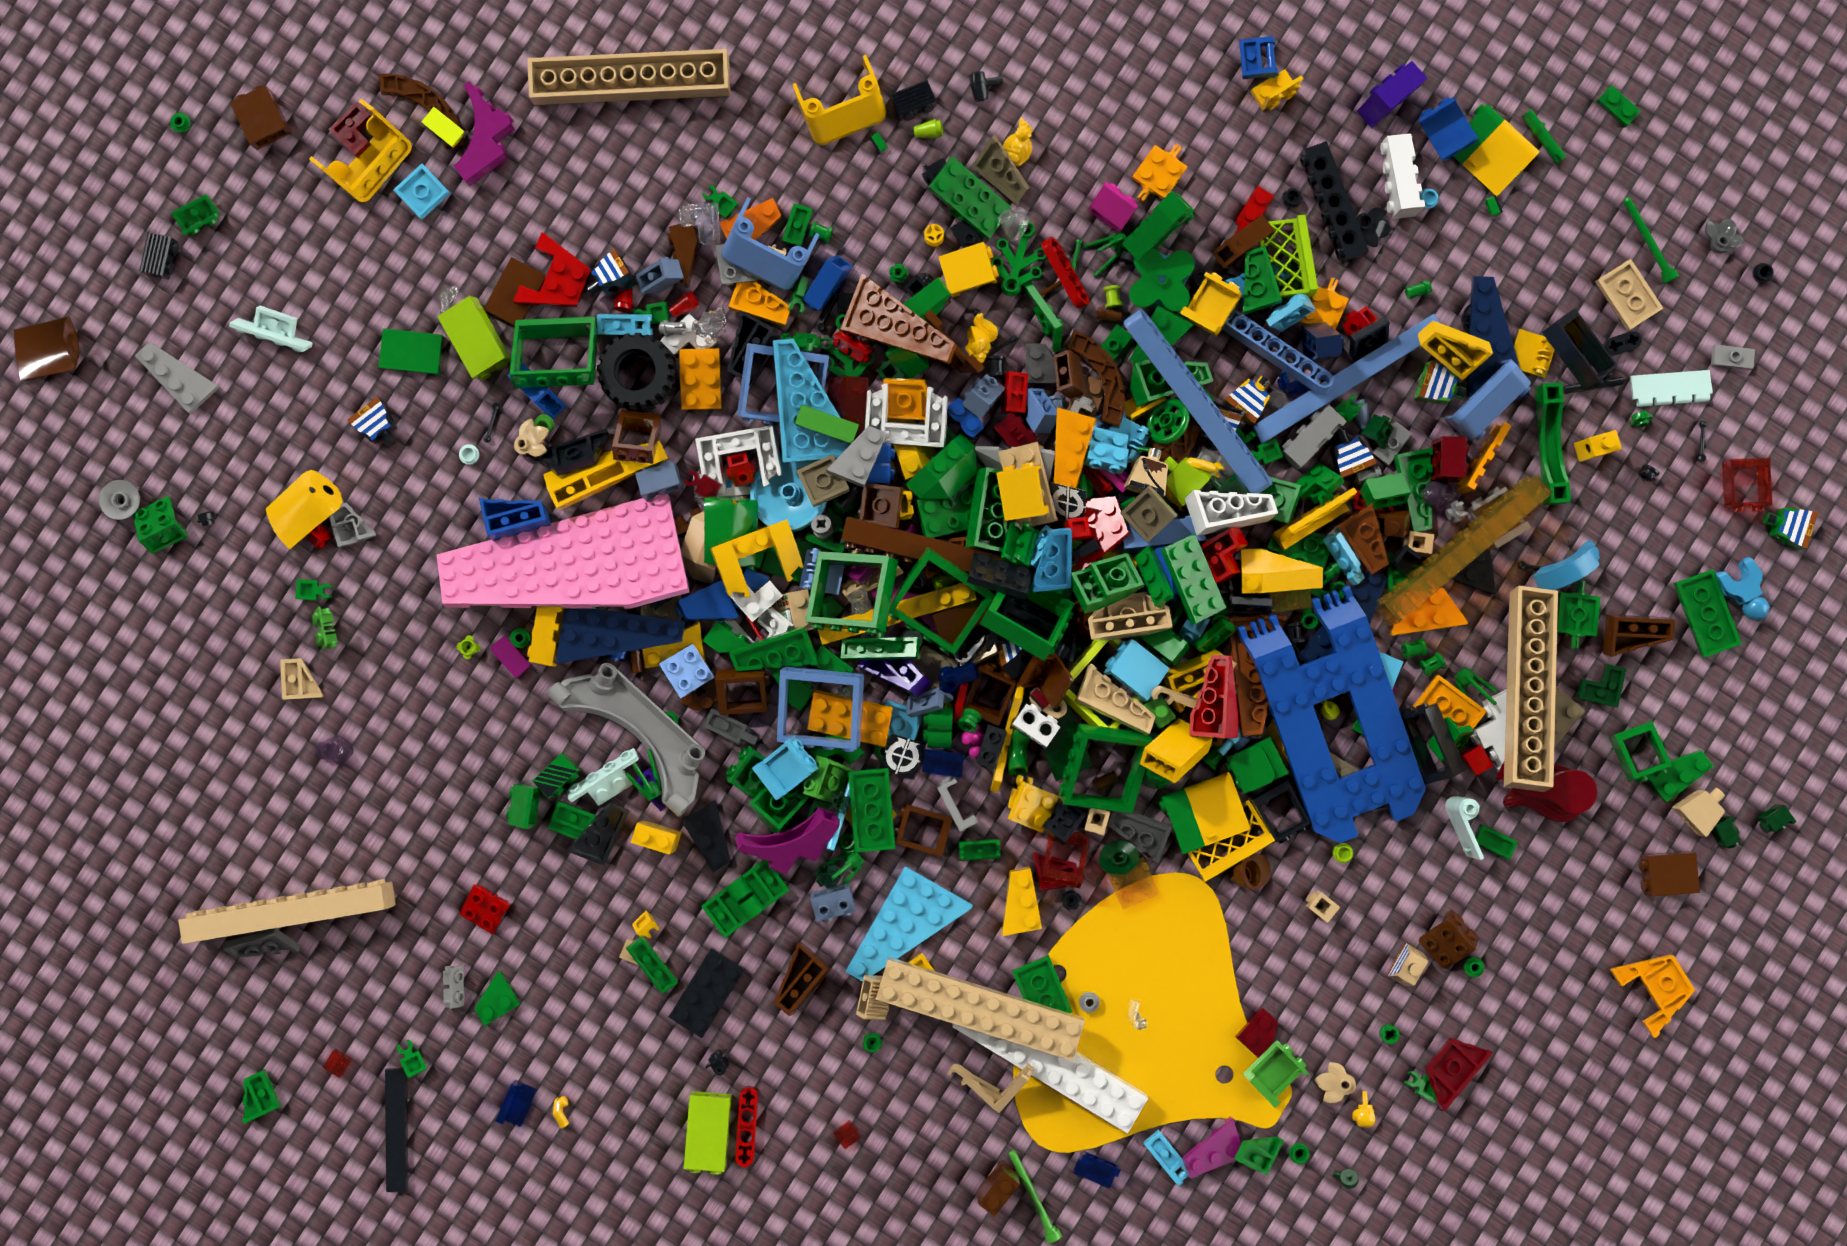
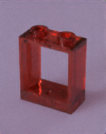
M1770 458L1729 459L1722 462L1724 509H1732V512H1744L1745 508H1752V512L1765 511V507L1773 506ZM1734 469H1757L1758 502L1735 503Z
M1074 832L1065 843L1081 847L1077 874L1048 868L1052 841L1058 842L1048 834L1040 881L1080 889L1084 878L1089 837L1083 833Z

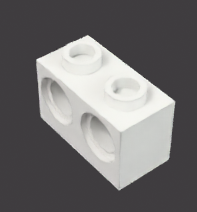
M1031 703L1029 706L1026 704L1012 723V726L1046 748L1060 728L1057 725L1058 721L1050 715L1047 717L1040 713L1041 709ZM1025 713L1033 715L1034 721L1032 724L1024 722L1023 716ZM1044 724L1050 727L1051 732L1048 736H1044L1040 732V727Z

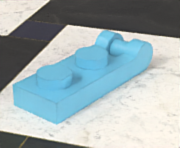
M597 314L598 334L623 335L630 333V335H634L635 333H641L642 335H653V329L650 327L652 314ZM638 321H642V328H638Z
M1158 1129L1143 1143L1174 1182L1181 1186L1183 1180L1188 1177L1183 1160ZM1181 1167L1183 1170L1176 1174L1175 1171Z

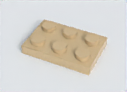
M1631 259L1595 281L1627 331L1663 309Z

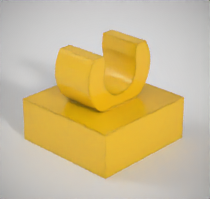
M647 910L632 924L636 934L640 937L643 935L651 938L652 936L649 931L652 928H655L657 931L659 930L653 916Z

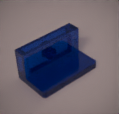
M925 748L922 772L960 778L962 776L965 754Z
M514 1080L510 1085L495 1122L503 1125L507 1121L521 1127L537 1089Z
M1081 1150L1073 1169L1074 1174L1107 1188L1111 1187L1114 1178L1118 1177L1121 1171L1119 1165L1084 1150Z

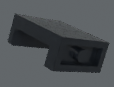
M1235 560L1241 571V560ZM1241 573L1228 580V613L1269 614L1272 608V599H1269V592L1242 593Z

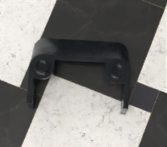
M1010 595L1006 597L999 611L1003 616L1034 634H1040L1047 641L1059 619L1058 616ZM1069 622L1055 650V653L1068 670L1074 661L1078 629L1071 622ZM990 630L986 651L990 652L995 643L1005 644L1008 640Z

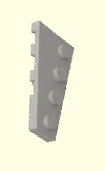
M147 343L135 355L190 414L220 388V386L153 343Z

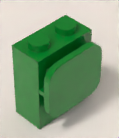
M1272 734L1243 747L1239 751L1228 754L1226 757L1227 761H1225L1230 772L1233 771L1236 777L1234 782L1239 790L1242 789L1244 794L1265 786L1273 780L1287 775L1290 771Z

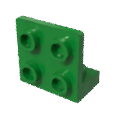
M169 496L139 509L133 514L138 541L151 554L188 537L187 531L175 519L172 500Z

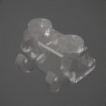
M719 306L715 311L703 312L699 321L694 320L692 323V331L696 335L706 338L705 342L709 345L716 342V335L722 336L726 332L724 307Z

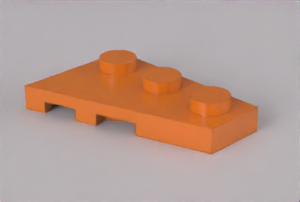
M773 198L747 209L743 215L753 223L754 230L750 238L757 240L763 233L765 234L782 218ZM739 214L719 222L726 239Z

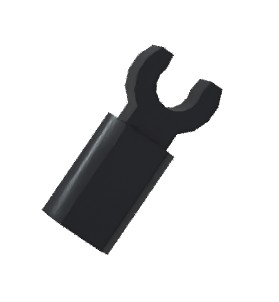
M1096 537L1080 544L1076 550L1072 549V554L1075 556V559L1072 560V565H1075L1079 558L1082 557L1084 559L1101 549V545Z

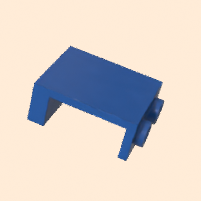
M1455 97L1443 99L1438 103V107L1433 110L1431 108L1425 110L1418 119L1442 162L1479 141L1478 136L1472 130L1457 104Z

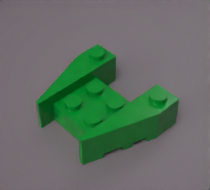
M1171 191L1152 210L1153 212L1148 218H1145L1140 223V226L1122 243L1137 261L1152 247L1157 249L1184 223L1187 225L1194 219L1195 216L1193 214L1196 211L1180 194Z

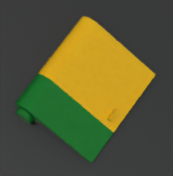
M1487 103L1485 106L1481 104L1473 112L1476 116L1469 122L1479 141L1453 157L1497 197L1540 151Z
M1229 772L1162 796L1161 801L1158 802L1162 813L1166 812L1169 816L1182 854L1250 830L1234 781Z

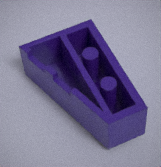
M1413 61L1406 66L1404 64L1400 65L1394 71V76L1389 74L1382 81V86L1377 84L1369 92L1371 96L1357 110V113L1372 129L1384 116L1390 114L1391 110L1406 100L1427 80L1426 75Z
M909 659L862 660L857 665L865 672L917 697L932 683Z

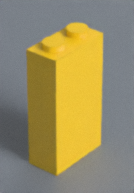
M1178 718L1144 748L1140 765L1176 783L1209 752L1213 737L1189 735L1190 724Z

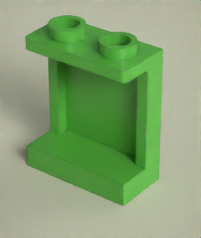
M1278 1040L1243 1073L1274 1108L1281 1103L1276 1098L1301 1073H1304L1306 1076L1309 1074L1305 1069L1307 1065L1299 1056L1295 1059L1292 1056L1294 1051L1286 1043L1282 1045Z

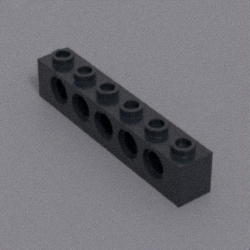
M1327 141L1304 149L1301 153L1300 163L1303 168H1306L1308 184L1313 186L1315 202L1317 205H1320L1322 220L1324 223H1327L1329 228L1328 236L1331 241H1334L1336 246V257L1338 260H1341L1342 264L1364 257L1369 250ZM1314 164L1322 165L1323 170H1317ZM1321 182H1327L1330 185V189H1325ZM1329 200H1334L1337 207H1331ZM1336 218L1342 219L1344 225H1338L1336 223ZM1343 237L1350 238L1351 244L1344 243Z

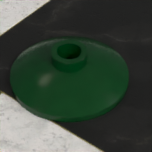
M1117 840L1103 847L1099 854V863L1106 873L1122 876L1132 872L1137 867L1139 853L1132 843Z

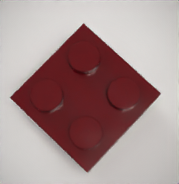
M1442 436L1431 442V448H1433V455H1431V464H1433L1431 481L1456 482L1465 478L1469 469L1468 463H1466V455L1469 453V443H1466L1467 437Z

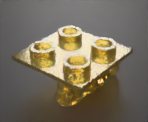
M1144 857L1139 858L1137 867L1126 875L1114 876L1107 873L1122 910L1159 895Z

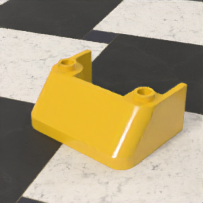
M867 55L863 56V67L867 76L861 78L858 83L861 95L827 109H824L822 103L816 98L803 101L797 84H792L794 95L813 141L817 145L829 144L879 124L886 118V108L880 88Z
M360 99L358 102L372 114L366 123L367 131L373 136L369 141L371 145L358 158L355 157L349 166L341 161H333L325 168L312 156L309 160L360 202H366L371 199L408 156L412 145L375 108Z

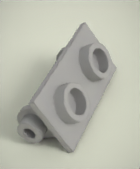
M464 965L456 967L445 966V970H443V985H449V988L443 989V1003L445 1007H450V1009L464 1006Z

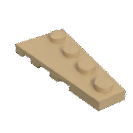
M1093 664L1088 665L1075 700L1076 702L1146 736L1150 734L1156 717L1137 700L1129 697L1125 690L1113 684L1109 677L1097 671Z

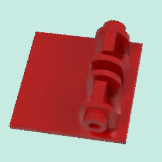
M474 884L459 915L494 935L505 911L507 912L511 904L508 903V900H504L501 897L497 898L498 894L493 896V891L489 892L482 885Z

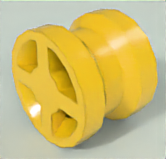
M931 224L925 229L924 240L928 246L938 247L942 244L944 231L940 225Z

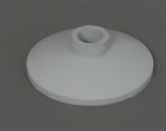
M111 481L103 487L100 493V508L105 515L112 519H127L139 507V492L128 481ZM122 497L125 498L124 504L120 503Z

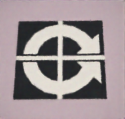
M1051 482L1050 492L1056 516L1063 519L1085 517L1086 491Z
M891 734L878 769L889 768L891 773L914 779L926 744Z

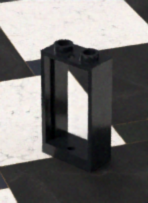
M1576 308L1562 316L1542 332L1584 390L1591 386L1593 388L1598 387L1604 380L1613 375L1612 370L1618 366ZM1563 327L1566 329V331H1567V332L1569 333V335L1572 337V339L1574 340V342L1577 344V346L1580 348V350L1583 352V354L1586 356V358L1589 360V362H1590V363L1592 364V366L1595 368V370L1597 371V374H1596V372L1593 370V368L1590 366V364L1587 362V360H1586L1585 357L1582 355V353L1579 351V349L1576 347V345L1573 343V341L1570 339V337L1567 335V333L1564 331Z
M1426 702L1416 706L1415 710H1413V707H1409L1401 711V717L1425 785L1455 777L1467 770L1437 703L1428 705ZM1425 715L1448 767L1436 769L1414 720L1415 716Z

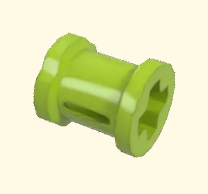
M1111 285L1103 288V291L1106 292L1107 304L1105 306L1107 309L1123 306L1119 292L1121 285Z

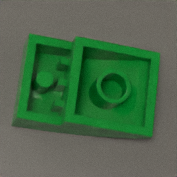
M1128 553L1093 562L1090 564V568L1071 573V587L1085 614L1114 604L1144 587V583Z

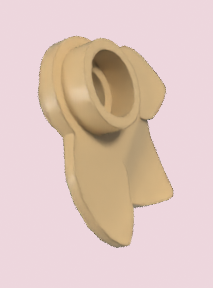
M533 419L526 420L519 428V436L514 442L515 451L521 455L529 453L534 457L545 454L547 450L542 443L547 437L549 429L535 426Z
M1329 1062V1072L1320 1074L1315 1078L1316 1084L1326 1091L1323 1100L1327 1103L1341 1101L1344 1095L1353 1093L1356 1088L1355 1079L1351 1075L1346 1074L1344 1067L1339 1063ZM1346 1081L1350 1086L1344 1088L1342 1082Z

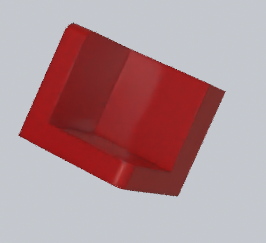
M1087 517L1067 519L1064 528L1072 530V543L1074 540L1090 539L1091 532Z
M1474 745L1460 753L1463 762L1468 763L1475 775H1479L1494 766L1481 745Z

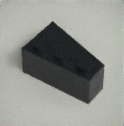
M743 311L740 312V322L735 334L736 340L732 348L727 370L734 378L741 382L747 343L773 347V340H777L779 337L778 332L773 327ZM753 354L749 386L767 358V354Z

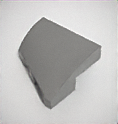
M347 502L342 503L340 508L329 516L338 549L376 537L375 531L371 530Z

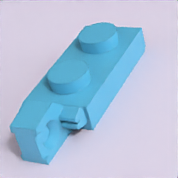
M1339 532L1326 536L1323 542L1352 585L1359 584L1365 578L1359 567L1361 563L1342 533Z

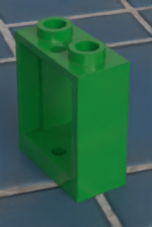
M1653 721L1609 737L1628 782L1634 780L1636 783L1648 780V775L1655 774L1657 777L1668 773L1666 769L1672 767V763ZM1647 733L1661 765L1637 773L1623 741Z

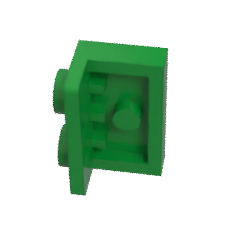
M208 193L171 212L182 229V235L188 233L190 236L201 231L199 227L206 224L209 227L218 222L217 218L221 215Z

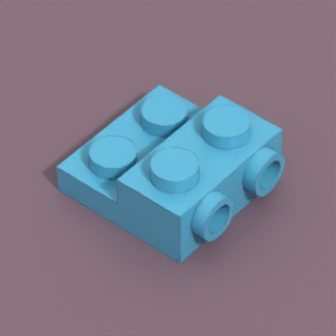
M1297 294L1286 305L1276 307L1266 321L1270 327L1283 332L1316 309L1308 296Z
M1094 427L1084 465L1092 469L1107 470L1112 474H1122L1127 467L1129 449H1127L1128 435Z

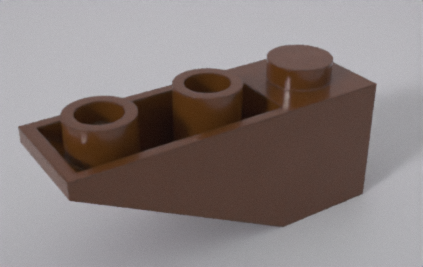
M1261 215L1225 241L1212 254L1224 269H1228L1241 259L1247 251L1252 250L1275 230L1266 218Z
M692 221L670 226V233L667 234L670 246L674 245L675 252L672 253L673 259L679 260L684 277L680 280V283H684L686 288H690L699 248L697 234Z
M1375 511L1382 536L1405 537L1410 531V511ZM1356 512L1345 513V519L1352 516Z

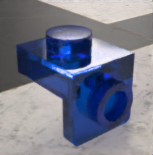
M1286 372L1278 376L1277 383L1279 389L1283 390L1284 395L1292 392L1297 395L1307 391V386L1298 380L1289 382Z

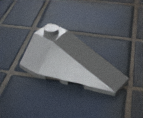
M975 447L976 461L979 464L1003 471L998 453L1002 451L1000 447ZM1040 448L1048 484H1050L1055 451Z

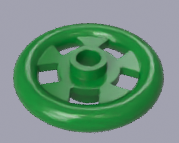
M1167 399L1151 411L1147 421V428L1149 429L1150 438L1156 443H1172L1179 439L1186 431L1190 420V413L1181 400ZM1173 407L1178 408L1176 414L1171 412ZM1178 418H1182L1180 425L1176 426ZM1157 425H1159L1161 428V430L1158 432H1156L1155 427ZM1172 430V434L1166 436V431Z

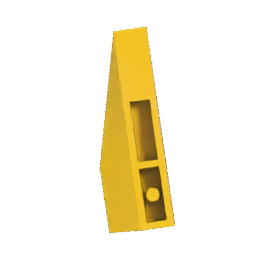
M658 441L653 464L613 460L612 451L602 452L597 462L588 467H582L558 476L549 471L543 474L556 508L563 510L634 476L635 473L640 472L643 468L653 467L668 460V457L661 442ZM649 443L641 444L639 446H648Z

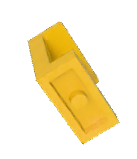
M984 242L939 256L946 285L952 298L960 296L961 292L988 283H998L996 277H999L996 265H992L990 258L994 256L990 246L987 247Z
M1206 272L1204 274V281L1188 307L1184 306L1180 314L1183 318L1193 322L1194 325L1217 337L1242 297V294L1239 290L1240 287L1232 282L1227 284L1222 281L1223 278L1218 274Z
M1034 462L1023 463L1022 468H1015V465L1003 467V471L997 472L1005 521L1041 516L1049 513L1048 505H1044L1040 485L1038 470L1041 469V465H1034Z

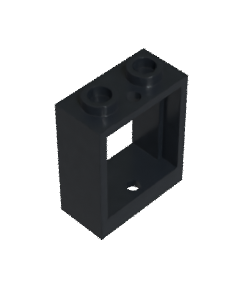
M1282 780L1249 799L1276 843L1278 841L1283 843L1289 840V835L1294 832L1299 834L1308 829L1307 825L1311 823L1288 780ZM1285 792L1300 820L1275 833L1260 805Z

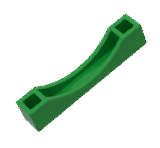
M1563 382L1542 383L1535 387L1543 506L1563 505L1571 502L1570 482L1566 474L1561 447V419L1564 405Z
M723 621L722 623L716 622L703 639V642L719 653H729L730 650L748 645L749 639L741 633L738 635L734 634L731 631L733 627ZM767 668L779 685L780 670L783 668ZM789 679L788 703L801 712L813 696L814 691L812 688L814 686L807 681L801 682Z

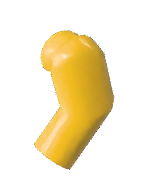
M566 1096L557 1097L553 1105V1116L560 1128H564L569 1124L563 1113V1107L568 1106Z

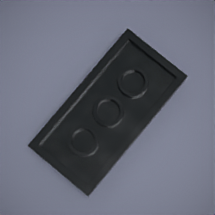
M711 948L668 1017L700 1038H703L746 968L716 949Z

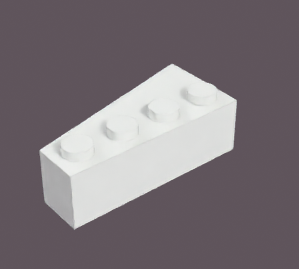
M1411 134L1387 136L1380 146L1381 154L1384 155L1385 160L1383 163V173L1386 174L1387 178L1385 192L1389 195L1387 211L1391 213V219L1415 217L1425 207V202L1420 200L1422 187L1421 184L1416 182L1419 173L1416 164L1413 165L1412 162L1415 160Z
M1193 490L1185 498L1197 536L1225 531L1230 527H1244L1268 522L1278 514L1271 494L1247 493L1245 495L1237 494V492L1218 493V491L1201 492V490Z

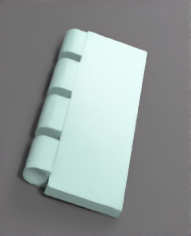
M1710 370L1630 376L1632 400H1636L1637 407L1652 406L1653 401L1655 406L1671 405L1672 402L1674 404L1692 403V395L1694 403L1709 402L1710 394L1713 393Z

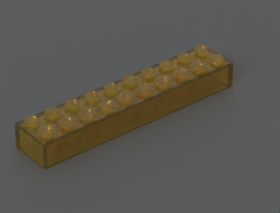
M1537 474L1531 478L1526 476L1524 479L1519 480L1512 486L1510 491L1501 495L1496 503L1488 506L1482 512L1483 514L1467 524L1468 527L1456 533L1452 537L1454 541L1451 540L1443 544L1437 550L1439 553L1429 556L1422 562L1424 566L1421 565L1407 575L1409 579L1406 578L1392 588L1393 592L1390 591L1377 600L1379 604L1375 607V610L1389 626L1401 622L1549 497L1552 491Z

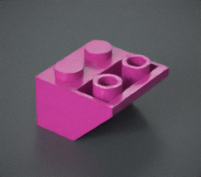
M1105 182L1088 211L1119 234L1133 218L1138 205L1134 198L1122 194L1119 187L1115 184Z

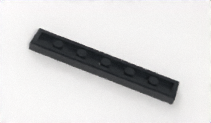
M403 1068L385 1069L386 1192L408 1191L407 1076Z

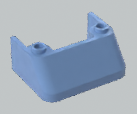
M747 197L722 248V258L727 263L782 291H789L795 285L820 234L816 233L808 249L794 246L789 250L787 256L750 238L754 226L749 219L743 216L751 198Z
M1513 360L1502 361L1500 363L1502 367L1453 415L1444 418L1463 437H1467V441H1472L1473 439L1478 441L1486 433L1484 429L1519 395L1523 397L1531 389L1529 387L1531 384L1530 380Z

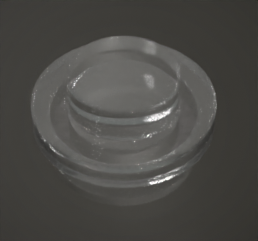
M1274 390L1269 393L1270 398L1267 403L1270 408L1279 410L1287 404V396L1283 391Z

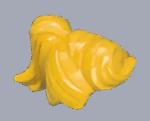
M1020 118L1019 127L1016 132L1010 135L1003 144V148L1016 167L1026 162L1032 152V142L1029 138L1032 136L1033 130L1023 118Z
M980 313L974 318L975 326H971L968 329V344L965 350L969 356L973 354L982 364L991 349L990 342L994 341L998 336V329L992 322L983 318V313Z

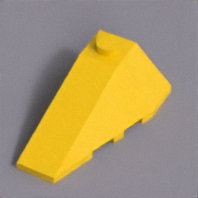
M1261 548L1241 549L1242 593H1267L1323 588V567L1295 560L1281 554H1275Z

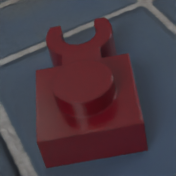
M689 471L694 476V481L685 480V484L697 486L694 492L704 498L717 496L723 485L722 483L706 474L700 478L698 472Z

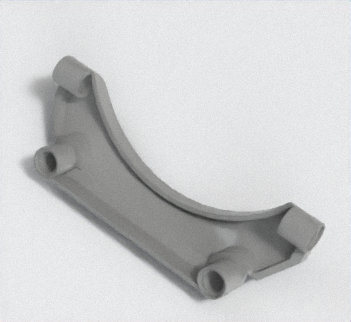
M604 663L600 666L598 673L594 677L591 674L565 679L561 683L556 682L547 691L546 695L562 710L591 713L610 719L629 730L644 744L647 750L650 749L661 779L662 802L678 817L694 802L699 774L695 769L698 768L705 756L704 748L629 681L614 665Z

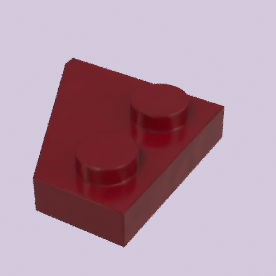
M1037 852L1032 853L1041 892L1080 884L1076 863L1061 861L1059 858L1052 856L1051 858L1042 856Z
M1261 1007L1235 1037L1259 1058L1272 1045L1278 1021Z

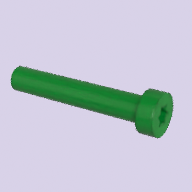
M1078 239L1076 240L1077 245L1071 265L1074 271L1076 270L1081 245L1084 243V241Z

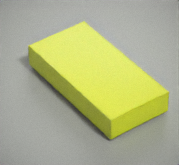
M435 107L421 121L453 149L466 134L465 131Z

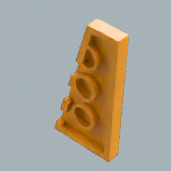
M1057 407L1054 483L1077 488L1097 418Z
M1503 422L1499 425L1496 424L1489 433L1492 436L1480 446L1479 456L1477 458L1474 457L1469 463L1470 469L1468 474L1465 475V478L1458 480L1457 484L1459 486L1456 489L1458 492L1465 494L1475 490L1477 486L1475 482L1486 471L1483 466H1486L1495 455L1493 449H1497L1501 445L1511 428L1510 424Z

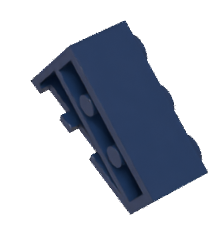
M1326 322L1301 325L1303 355L1314 362H1321L1342 354L1344 338Z

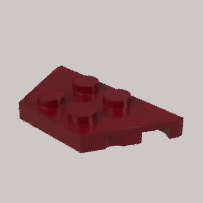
M1449 1038L1424 1068L1439 1108L1442 1111L1448 1109L1493 1054L1492 1051L1463 1043L1453 1038Z

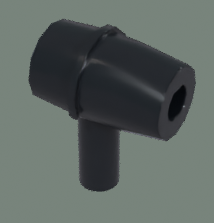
M976 71L969 75L970 87L975 102L988 99V86L1003 84L1002 76L986 79L983 71Z

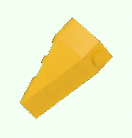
M887 418V422L916 424L913 419ZM893 444L905 482L913 478L931 461L932 456L937 454V450L932 446Z

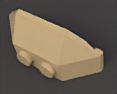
M703 511L691 518L681 547L683 562L692 578L712 585L718 568L716 565L704 563Z
M1146 592L1131 594L1114 604L1094 611L1088 618L1091 640H1115L1150 635L1172 628L1169 607L1165 604L1161 608L1155 607L1151 596Z

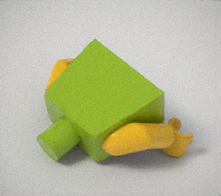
M1169 456L1163 462L1168 464V471L1170 472L1167 475L1166 482L1167 499L1177 505L1179 510L1183 512V506L1186 505L1185 498L1193 490H1200L1212 477L1211 473L1219 478L1221 475L1217 471L1219 469L1225 470V468L1219 462L1212 463L1193 457H1185L1178 464Z

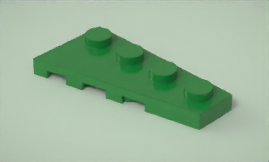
M1433 448L1394 455L1397 474H1403L1411 491L1404 504L1405 511H1410V531L1419 532L1432 529L1430 493H1432L1431 473H1433V464H1431V455H1433Z
M805 626L730 650L729 652L736 671L819 664Z

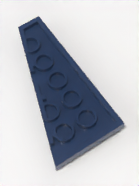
M1473 276L1471 280L1469 334L1490 342L1493 354L1467 376V397H1472L1502 367L1500 364L1502 361L1511 359L1519 367L1494 277ZM1526 393L1523 397L1519 395L1517 398H1528V395Z
M1367 569L1363 574L1365 578L1359 584L1354 585L1351 591L1366 614L1370 625L1388 577L1379 570L1371 574ZM1345 597L1342 599V603L1347 602ZM1323 625L1317 629L1300 650L1297 659L1303 664L1334 653L1329 635Z
M564 608L556 664L683 642L685 622L595 608Z

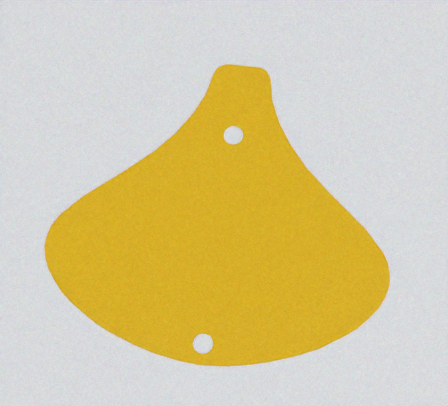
M1178 872L1152 875L1138 880L1100 901L1068 929L1053 946L1048 955L1053 966L1061 965L1066 970V978L1060 983L1072 1009L1070 1014L1083 1017L1085 1020L1076 1051L1145 1092L1148 1100L1131 1129L1126 1133L1031 1075L1026 1084L1015 1095V1102L1026 1131L1038 1145L1054 1152L1071 1153L1096 1148L1164 1124L1191 1119H1228L1232 1117L1233 1120H1239L1259 1128H1270L1277 1123L1292 1097V1088L1289 1085L1276 1097L1281 1103L1274 1108L1243 1075L1258 1057L1235 1037L1247 1024L1236 985L1226 922L1219 900L1213 889L1206 882L1204 883L1197 876ZM1093 992L1098 996L1100 1003L1097 1010L1094 1012L1082 1010L1079 999L1083 993ZM1088 999L1086 1001L1087 1006H1091L1093 1004L1092 999ZM1013 1064V1079H1014V1078L1020 1073V1071L1022 1070L1021 1068L1017 1067V1066L1014 1065V1064ZM1221 1066H1228L1233 1071V1078L1228 1083H1220L1216 1078V1071Z

